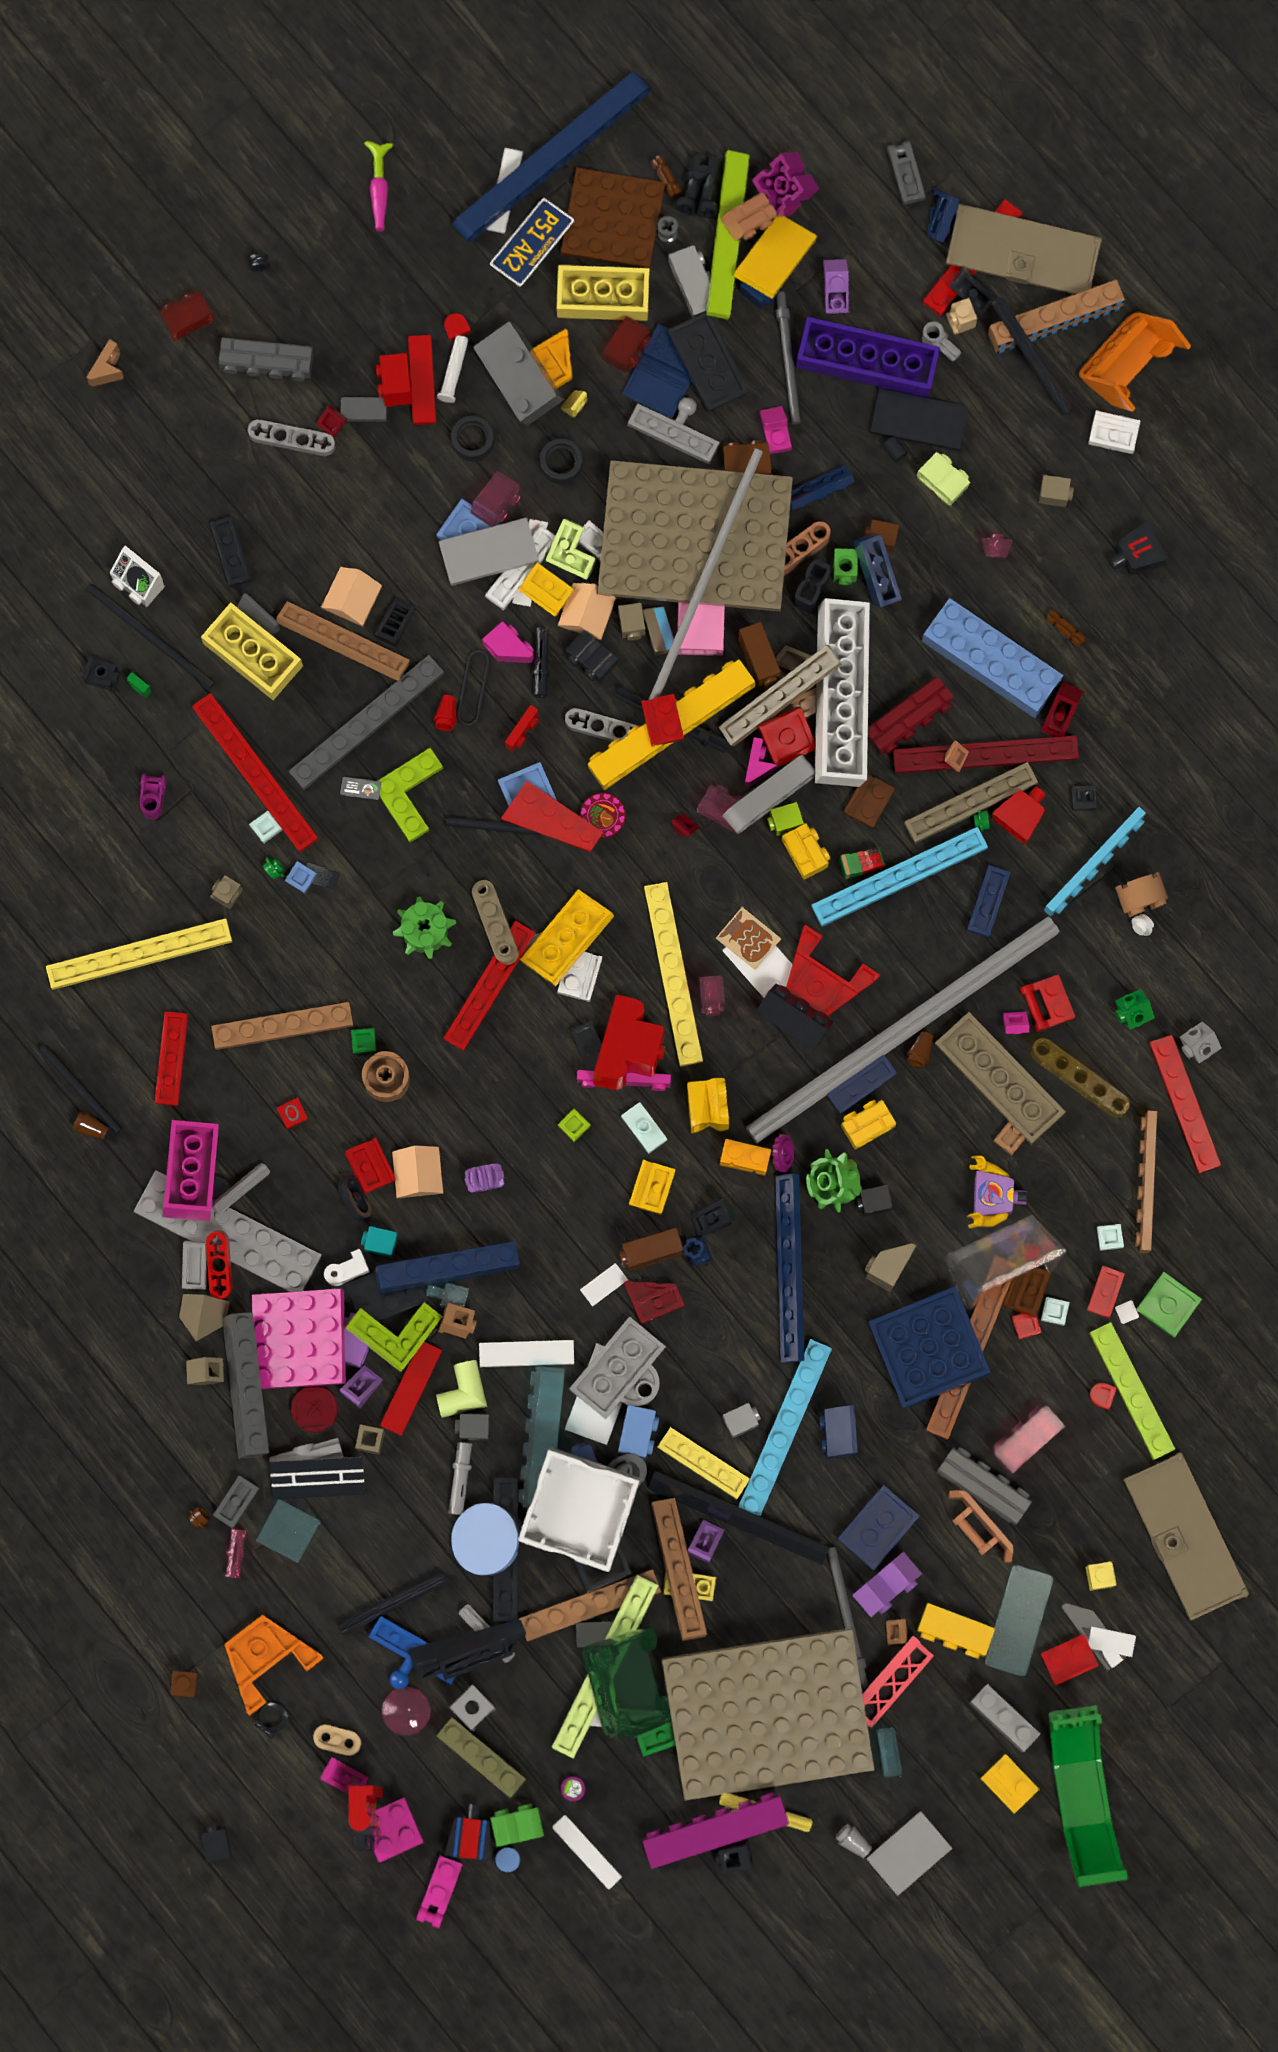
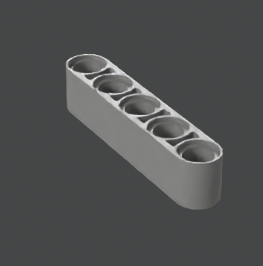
M800 755L735 803L722 817L737 834L741 833L807 784L815 776V768L803 755Z

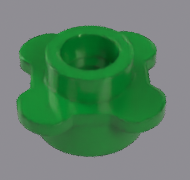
M267 857V862L263 865L267 874L272 879H276L278 876L284 877L285 874L282 871L284 867L276 858L269 859Z

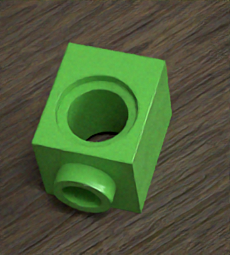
M835 549L833 582H838L841 585H850L852 582H856L858 563L856 549ZM842 564H848L851 566L852 569L848 572H844L840 569L839 566Z

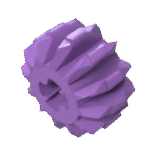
M490 1164L467 1169L465 1171V1183L468 1191L472 1193L483 1192L502 1187L504 1185V1172L501 1165Z

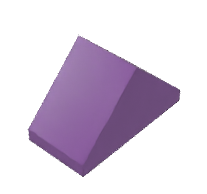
M364 1365L340 1389V1392L357 1407L361 1408L383 1379Z
M703 1520L688 1549V1554L709 1563L724 1529Z

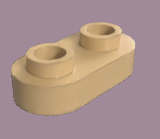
M322 1725L314 1732L315 1744L324 1750L351 1756L356 1754L361 1747L360 1737L352 1731ZM324 1733L330 1734L331 1738L328 1742L322 1740ZM347 1739H352L354 1742L351 1748H346L345 1746Z

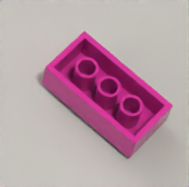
M172 1120L163 1218L210 1221L219 1124Z

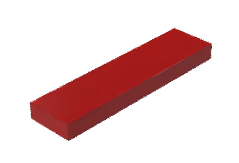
M431 335L408 336L413 425L436 424Z
M164 1013L155 1104L179 1106L189 1016L187 1013Z
M423 1342L412 1357L380 1424L381 1427L402 1436L442 1353L441 1349Z

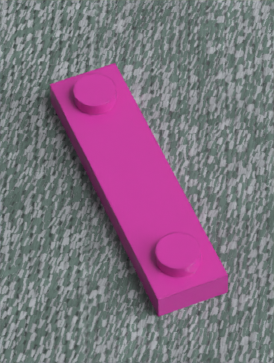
M577 1070V1083H582V1087H595L593 1085L594 1071ZM627 1072V1083L625 1086L651 1087V1090L665 1091V1088H670L671 1075L654 1074L653 1077Z

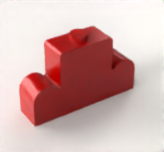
M616 995L595 1067L593 1085L618 1090L626 1085L627 1072L649 1077L654 1076L658 1059L663 1060L665 1046H662L664 1027L644 1022V1005L641 1001Z

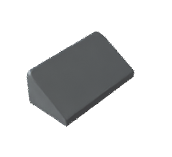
M244 594L237 608L274 636L279 631L278 622L248 594Z

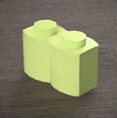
M936 452L918 471L917 477L934 491L941 500L951 506L969 487V477L963 470L955 469L951 465L952 461L946 455H940Z

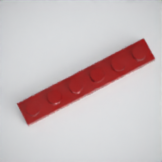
M1004 200L995 211V213L1020 218L1023 213L1007 200ZM951 265L923 300V304L940 317L958 296L949 285L961 267ZM970 270L974 275L977 272L974 270Z
M517 921L511 927L519 950L517 960L510 965H504L494 955L444 1037L446 1042L463 1052L535 936L534 931ZM509 948L503 949L502 954L507 953Z
M1170 1035L1150 1042L1149 1045L1197 1173L1200 1174L1220 1167L1219 1158L1173 1036Z

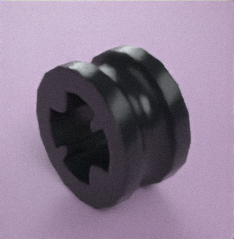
M266 253L254 254L248 258L249 262L252 263L250 266L251 271H264L270 268V262L267 261L269 257Z

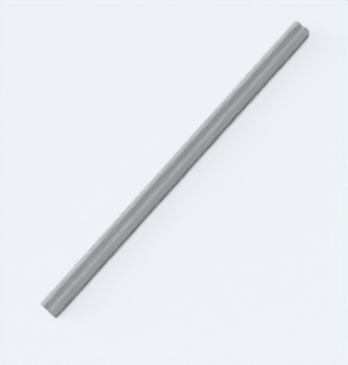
M1049 916L746 1126V1130L753 1140L759 1143L882 1055L894 1049L1056 936L1059 932L1058 927Z

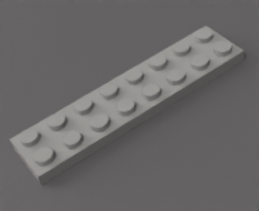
M155 1170L134 1209V1213L189 1241L206 1242V1238L210 1233L215 1230H222L229 1237L232 1263L289 1292L304 1291L322 1257L321 1254L231 1208H227L223 1213L218 1214L211 1207L210 1221L163 1218L167 1176ZM216 1236L212 1242L217 1244V1251L213 1253L224 1254V1251L219 1252V1245L223 1243V1240H219L218 1236Z

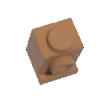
M448 1303L443 1312L438 1332H446L466 1339L469 1333L473 1334L477 1320L473 1319L475 1311Z

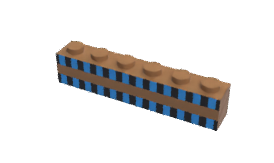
M1117 280L1015 317L1032 342L1121 310L1125 299ZM1003 321L990 325L988 335L996 354L1018 347Z

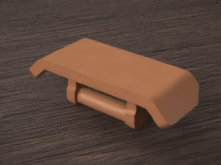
M950 1491L949 1499L961 1500L967 1506V1509L953 1520L954 1524L962 1529L979 1549L981 1555L998 1542L1004 1549V1563H1011L1013 1556V1545L966 1491ZM971 1512L992 1535L993 1538L987 1544L966 1521L965 1518Z

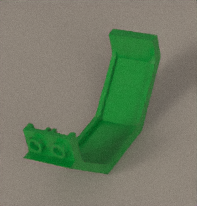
M1096 1705L1049 1712L1055 1782L1063 1831L1077 1887L1127 1880V1873L1123 1869L1111 1822L1101 1761L1099 1724H1102L1101 1714H1098Z

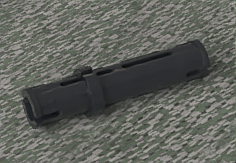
M547 628L535 629V659L532 677H534L533 697L546 698L548 696L547 683L550 671L548 670L549 629Z

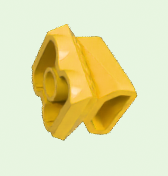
M725 1078L688 1082L687 1092L691 1133L699 1132L708 1126L717 1131L728 1130L729 1116Z

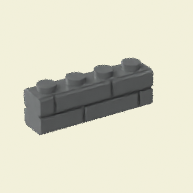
M222 338L219 366L225 373L237 374V371L246 372L249 376H259L261 373L269 374V377L274 379L290 376L295 381H304L305 378H311L312 347Z
M960 1447L958 1450L952 1448L936 1473L962 1491H966L972 1498L1015 1527L1032 1502L1028 1499L1030 1495L1020 1488L1017 1490L1009 1486L1010 1481L1002 1475L998 1474L995 1477L989 1472L991 1468L983 1462L978 1461V1463H975L969 1459L971 1455Z

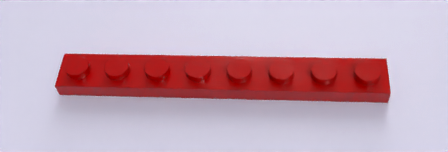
M210 693L193 705V710L298 852H302L316 842L318 837Z

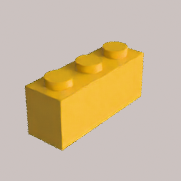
M929 1603L926 1604L917 1632L921 1633V1638L934 1642L935 1639L944 1642V1647L955 1651L957 1647L966 1650V1655L979 1659V1656H986L995 1628Z

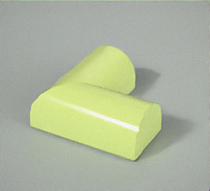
M563 519L545 561L584 579H588L594 569L597 558L576 549L585 527L571 520Z
M472 1360L454 1365L459 1389L436 1394L441 1418L487 1407L477 1361Z

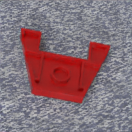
M805 925L786 988L797 998L806 1000L815 1010L829 1016L878 980L880 974L862 964L852 980L847 982L810 957L822 936Z

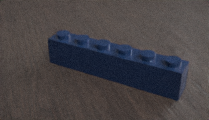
M514 1241L376 1266L375 1277L378 1292L382 1294L517 1270L520 1263Z

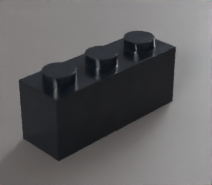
M777 983L768 991L756 1010V1013L813 1051L821 1043L833 1024V1021L825 1013L815 1010L806 1000L797 998L790 993L788 988Z

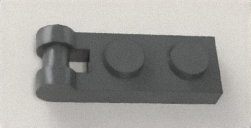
M910 141L903 142L899 146H887L903 205L925 200V193ZM905 154L906 157L899 159L898 155Z

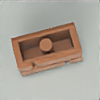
M760 193L730 210L722 217V222L729 229V233L734 240L737 241L742 237L747 240L756 234V229L760 228L763 231L773 224L771 220L776 216L777 212L769 204L765 194Z

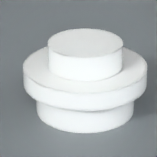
M1140 914L1132 919V927L1137 934L1148 936L1152 933L1154 924L1148 916Z

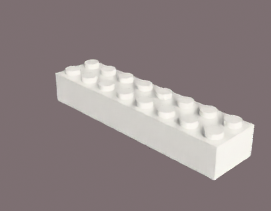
M825 598L818 606L817 652L824 646L829 645L842 665L817 683L815 783L860 787L867 780L869 602Z

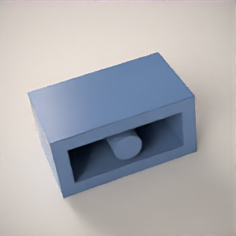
M628 1405L618 1454H635L642 1459H646L647 1454L652 1455L654 1441L650 1440L652 1431L657 1432L659 1417H655L656 1411Z

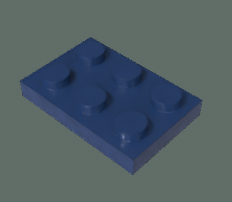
M883 1485L837 1540L874 1570L920 1516Z

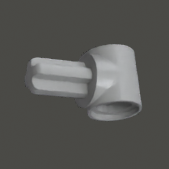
M938 322L926 324L922 335L923 343L940 347V351L951 361L956 360L961 354L960 350L947 339L948 335L944 332L941 324ZM929 332H936L939 337L932 339L927 334Z

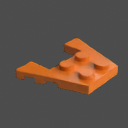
M263 1615L224 1644L249 1716L267 1703L254 1686L253 1681L292 1652L306 1671H309L324 1659L321 1654Z

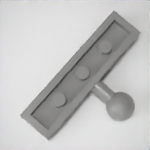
M683 398L679 402L678 408L680 412L675 421L637 404L628 422L629 427L707 464H710L719 446L718 441L683 425L687 417L696 411V402L692 398Z

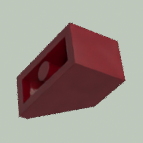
M1063 682L1041 731L1054 737H1064L1084 691Z

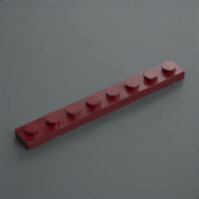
M1077 736L961 744L969 751L961 769L1020 765L1027 762L1033 764L1072 761L1079 758ZM951 745L893 750L895 774L955 770L945 762V754Z

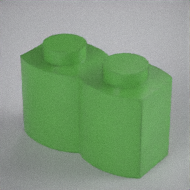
M532 1804L518 1807L519 1812L509 1814L508 1809L494 1812L495 1817L491 1818L496 1846L499 1847L544 1837L538 1808L533 1809Z

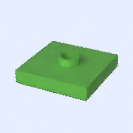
M1163 1272L1136 1311L1175 1338L1202 1299Z

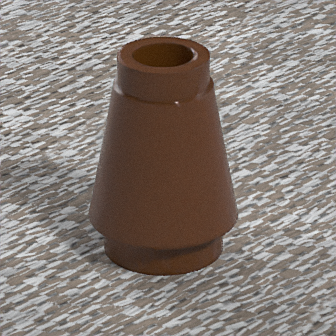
M927 1032L920 1033L907 1053V1062L918 1068H924L925 1064L929 1063L933 1035Z
M79 1112L72 1129L76 1130L78 1134L104 1139L109 1127L89 1113Z

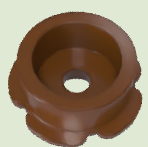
M197 1506L194 1510L190 1509V1522L196 1528L199 1526L205 1528L206 1524L210 1521L207 1512L201 1506Z

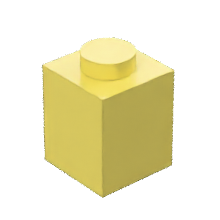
M1112 1562L1088 1565L1086 1567L1090 1591L1116 1586Z

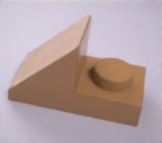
M110 339L87 376L89 385L93 387L124 378L119 369L111 366V364H116L120 353L118 344Z

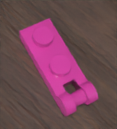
M442 1856L439 1857L418 1913L417 1921H427L432 1923L433 1927H440L463 1864ZM430 1905L438 1907L437 1914L428 1912Z

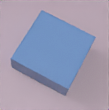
M297 861L285 882L306 893L317 873Z

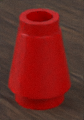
M444 695L434 718L435 727L439 730L451 731L456 725V698L454 696Z

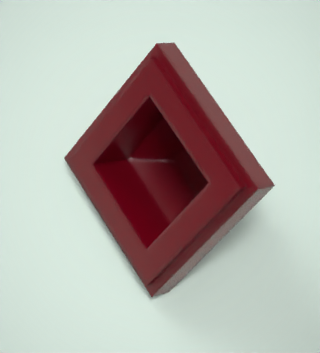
M681 813L671 821L677 836L689 837L700 828L684 813Z

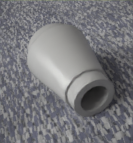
M848 1823L840 1829L835 1837L839 1841V1845L862 1858L872 1848L855 1826H850Z

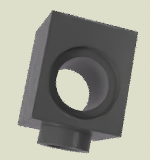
M460 1414V1420H455V1434H460V1440L489 1441V1415Z

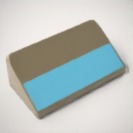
M664 607L642 610L655 656L669 653L674 637Z

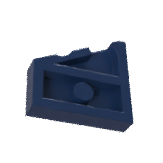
M934 188L933 196L937 197L936 208H931L927 236L944 242L945 237L950 232L952 218L958 211L960 199Z

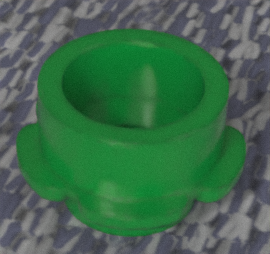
M978 810V814L974 815L975 827L980 828L981 832H983L984 829H990L988 812Z

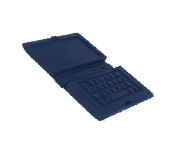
M658 324L622 395L672 419L678 409L679 402L683 399L692 381L667 334L670 328Z

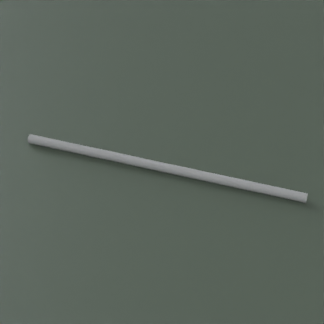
M754 449L649 700L660 697L760 461L763 453L761 450Z

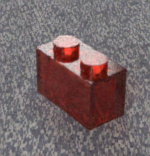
M200 291L196 293L190 292L182 300L166 304L162 308L163 310L160 311L161 318L174 341L214 321L212 312Z
M626 316L604 349L603 360L625 373L629 368L633 369L639 359L638 353L641 349L645 350L651 340L649 328Z

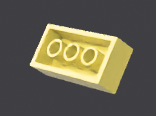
M559 265L557 318L647 321L649 268Z
M232 603L225 608L201 636L202 642L206 647L272 700L278 696L303 667L302 661L297 655Z

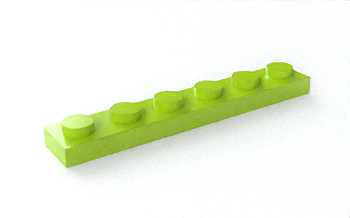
M1110 1322L1090 1332L1089 1334L1152 1459L1155 1460L1175 1450L1112 1323Z

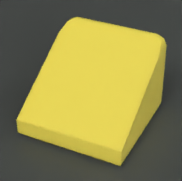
M573 391L561 406V409L574 418L587 402V393L584 391Z

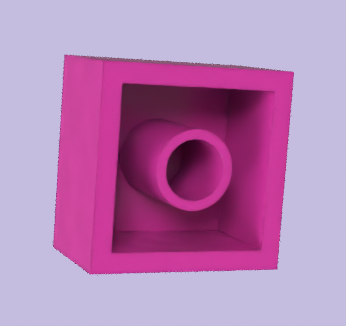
M406 1798L376 1810V1815L379 1819L377 1829H381V1837H375L374 1852L380 1863L425 1843Z

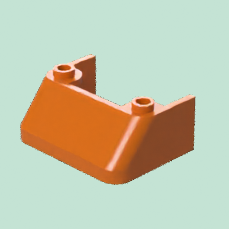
M1136 312L1127 317L1080 370L1079 376L1085 384L1112 406L1133 412L1136 408L1129 400L1130 391L1126 387L1153 356L1166 357L1175 346L1189 349L1191 345L1172 320Z

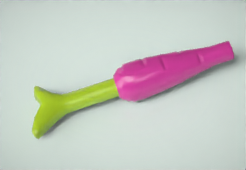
M366 141L364 144L374 156V179L371 181L370 193L375 218V230L383 231L388 193L387 181L383 178V156L393 147V144L386 143L380 146Z

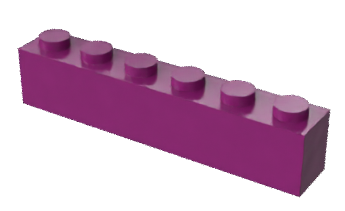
M771 1792L762 1795L760 1801L752 1803L750 1799L738 1803L739 1808L733 1810L725 1807L716 1810V1815L708 1818L706 1814L692 1818L693 1823L687 1825L679 1822L670 1825V1830L661 1833L660 1829L646 1833L647 1837L643 1839V1844L651 1869L789 1825L781 1794L775 1796V1793Z

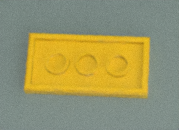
M784 216L776 217L773 220V224L767 228L734 274V277L772 299L817 238V235Z
M578 889L520 960L544 979L557 986L614 915Z

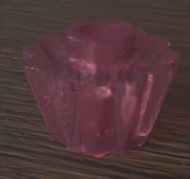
M991 534V538H982L985 556L1007 557L1013 540L1004 539L1005 534Z

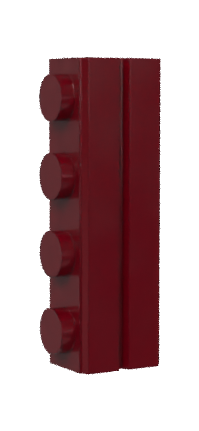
M936 676L868 727L867 741L880 756L883 753L887 755L892 753L898 747L897 743L902 739L907 741L916 734L914 730L921 725L923 728L934 721L933 716L938 712L941 714L947 712L952 707L953 695L939 677Z

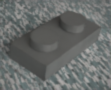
M238 1476L213 1516L234 1529L259 1491V1488L243 1477Z

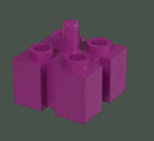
M797 152L781 153L770 163L772 169H764L752 180L758 191L768 196L769 204L777 212L775 217L790 216L802 205L800 200H808L819 190L811 174H804L803 169L806 166Z

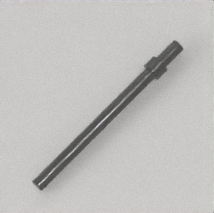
M777 292L778 309L776 310V318L780 324L791 424H799L800 414L788 323L790 312L786 306L785 292Z
M836 1547L829 1548L828 1558L845 1629L852 1628L861 1689L868 1688L865 1658L862 1659L837 1550Z

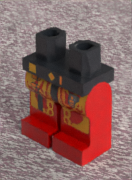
M349 1786V1823L352 1828H348V1836L354 1837L355 1850H375V1837H381V1829H377L379 1819L376 1815V1798H383V1788L376 1786Z

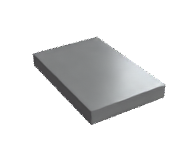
M920 1811L866 1859L898 1896L952 1848Z

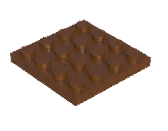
M576 168L568 215L574 219V222L564 233L561 255L634 268H649L650 270L665 188L664 183Z

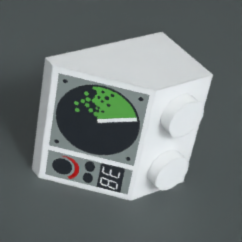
M125 546L110 571L113 579L112 583L119 590L125 589L130 593L129 597L136 604L140 605L142 603L147 607L165 587L161 575L128 547Z

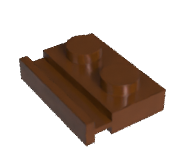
M867 773V780L860 787H857L843 814L852 817V819L873 830L895 788Z
M1019 1262L1003 1304L1004 1308L1014 1309V1311L1037 1317L1052 1276L1051 1272L1030 1265L1026 1266Z

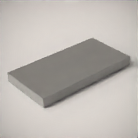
M527 518L439 541L451 586L539 562Z

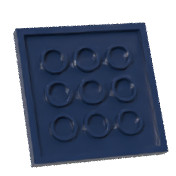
M956 1286L869 1321L903 1409L991 1374Z

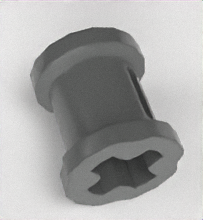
M665 216L658 222V238L662 242L671 243L677 237L678 223L673 217Z

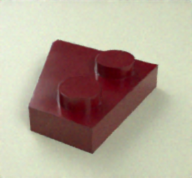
M624 1282L641 1325L685 1307L676 1284Z

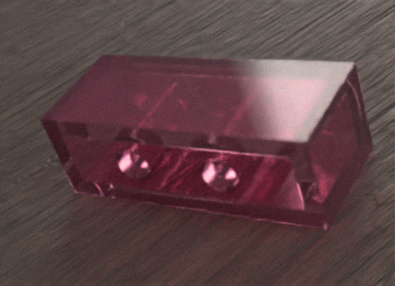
M1047 1405L1042 1409L1037 1406L1028 1415L1031 1418L1025 1424L1019 1422L1011 1430L1013 1435L1006 1440L1003 1437L993 1446L996 1450L992 1455L1010 1475L1065 1427Z

